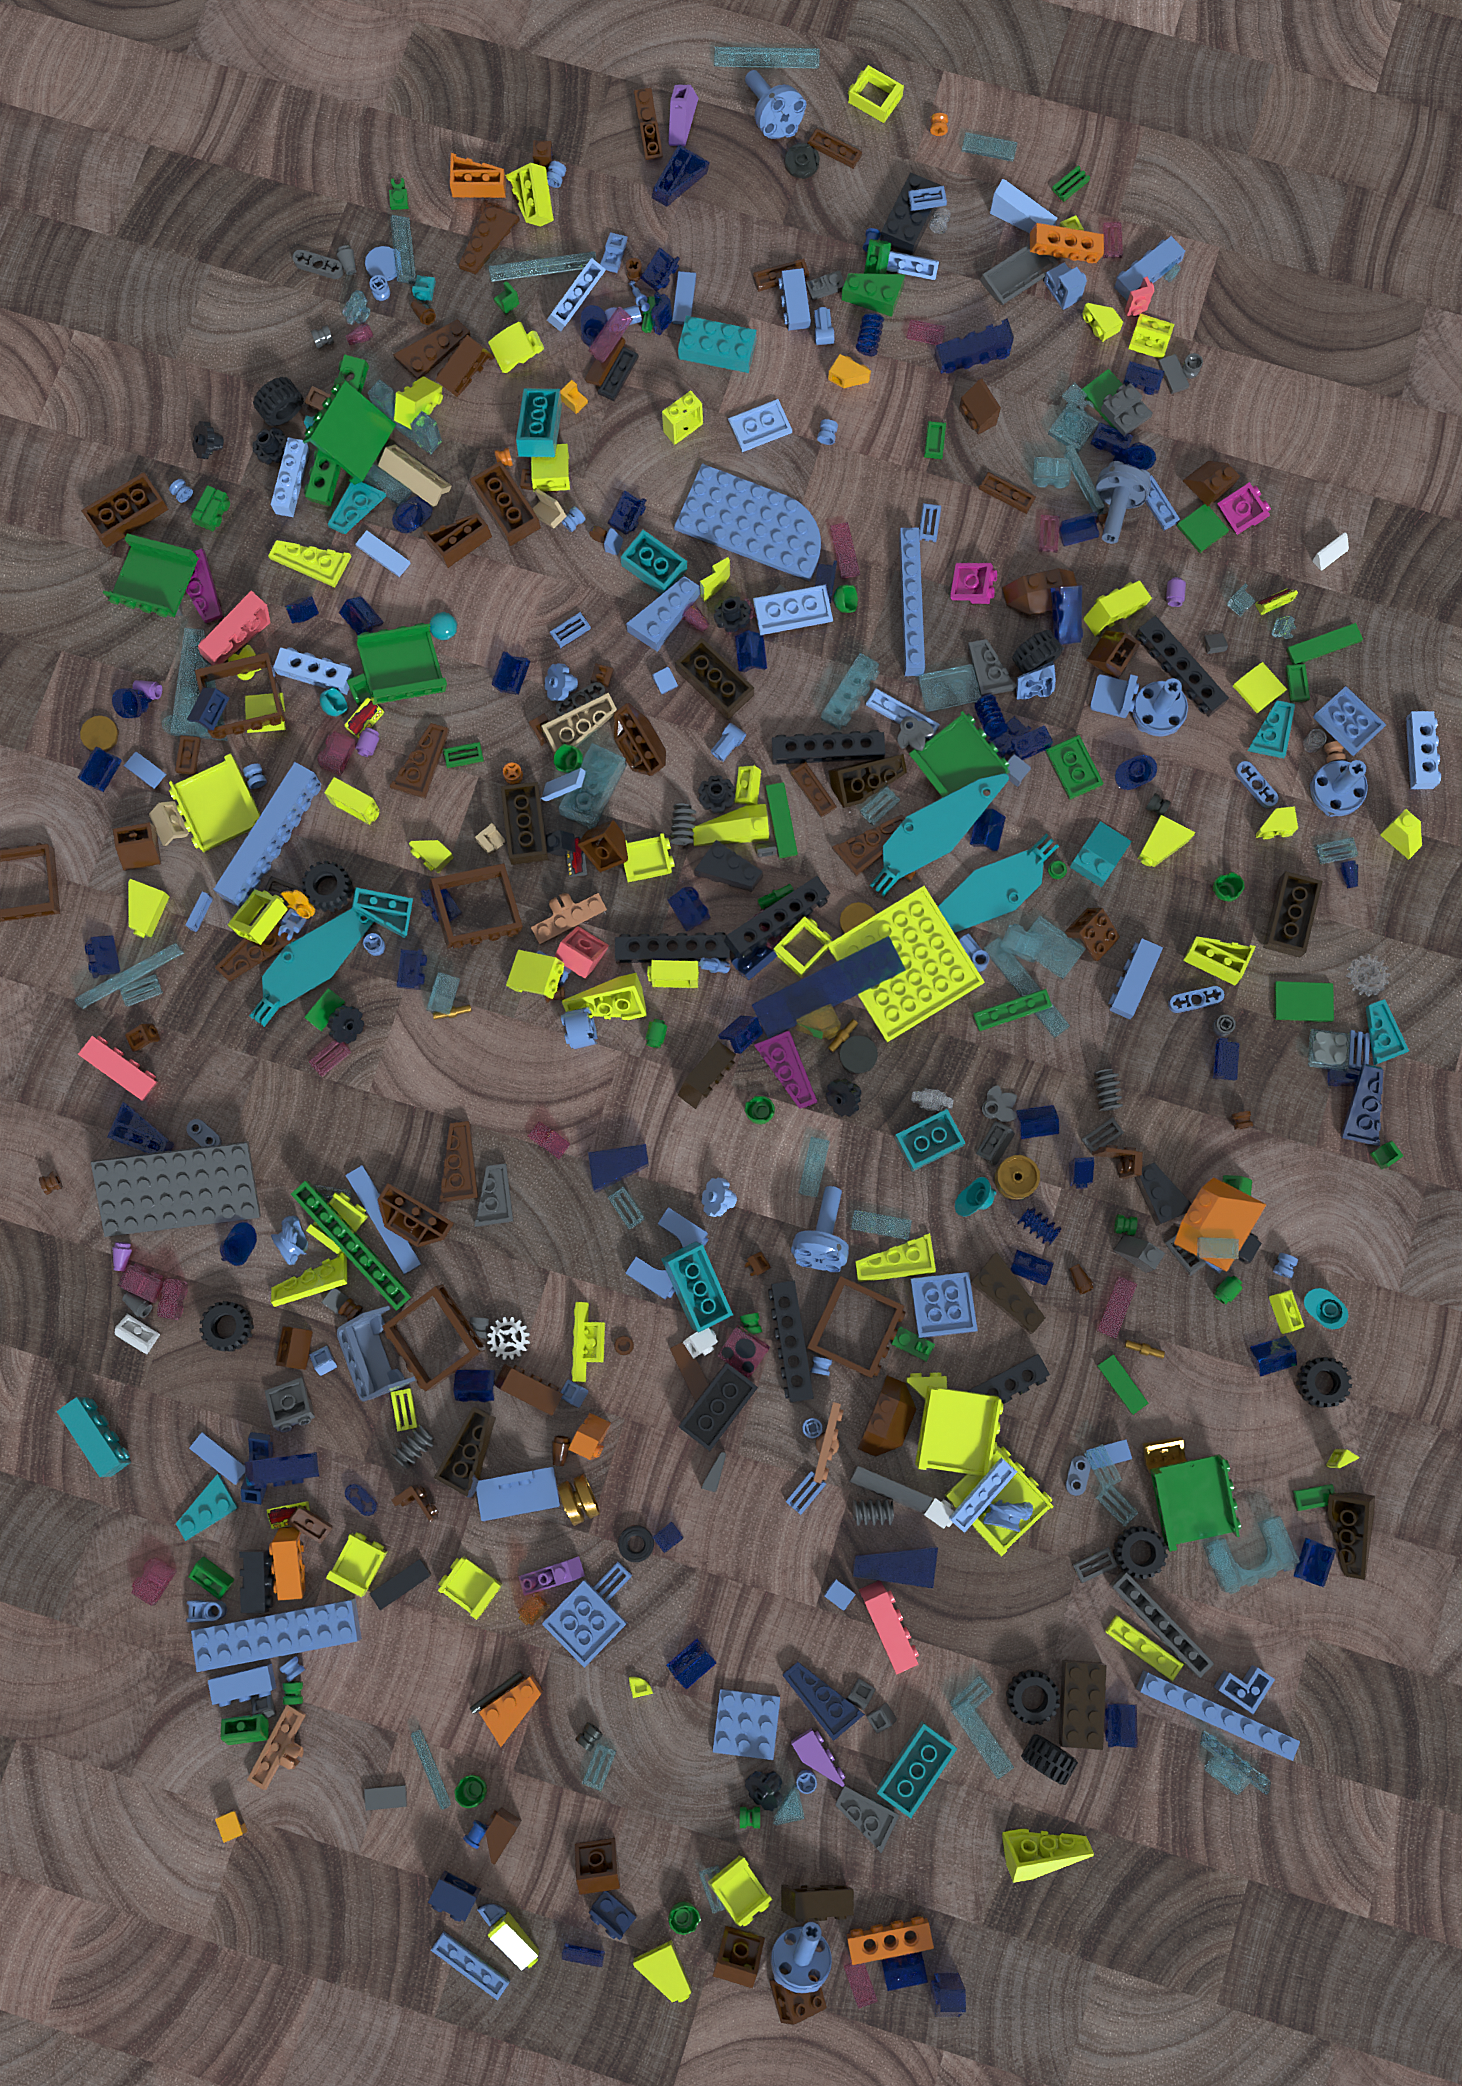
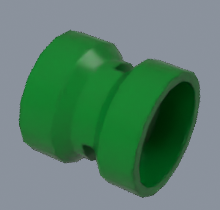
M1117 1214L1114 1233L1121 1234L1126 1232L1130 1236H1135L1138 1223L1137 1217L1130 1216L1127 1219L1124 1215Z
M759 1313L740 1316V1321L744 1326L742 1330L743 1336L762 1333V1328L758 1322L760 1319Z
M303 1681L283 1683V1690L285 1691V1696L283 1697L284 1705L303 1703V1696L301 1695Z
M740 1807V1828L746 1829L748 1826H752L754 1829H760V1807H753L752 1809ZM750 1812H752V1823H750Z

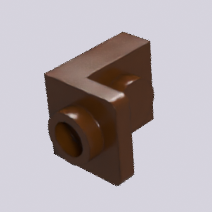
M153 1023L140 1024L125 1034L132 1052L139 1051L151 1042L160 1041L158 1030Z

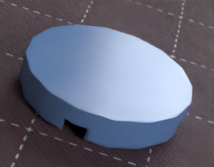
M376 247L366 256L365 266L371 278L376 275H382L387 281H390L397 277L401 271L399 254L390 247Z

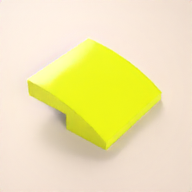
M1140 314L1128 349L1162 359L1165 355L1174 324Z
M517 322L504 329L488 342L503 373H508L518 363L524 364L536 353L521 322Z
M728 557L713 565L712 575L700 581V592L704 602L715 595L730 576V559Z
M1263 662L1233 685L1256 713L1263 710L1287 690Z
M273 693L245 696L246 720L276 713ZM280 693L283 710L285 712L283 693ZM285 721L276 726H263L260 730L250 729L247 730V733L286 730Z

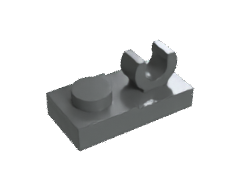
M839 270L806 282V287L813 301L842 291L845 282Z

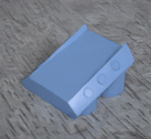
M1053 661L1017 677V699H1029L1035 695L1047 697L1054 692L1056 679Z

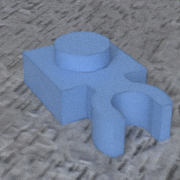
M290 908L282 919V926L279 928L278 935L280 936L283 932L288 933L287 940H291L293 933H298L307 919L299 916L295 910Z

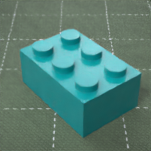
M645 530L640 532L620 557L622 567L661 595L678 582L687 571V561Z
M948 1109L896 1134L894 1137L911 1172L963 1147L965 1144Z

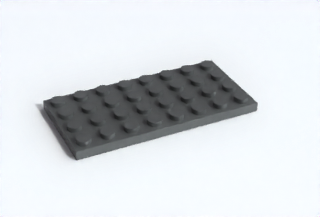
M248 1141L91 1161L104 1237L254 1219L261 1216Z

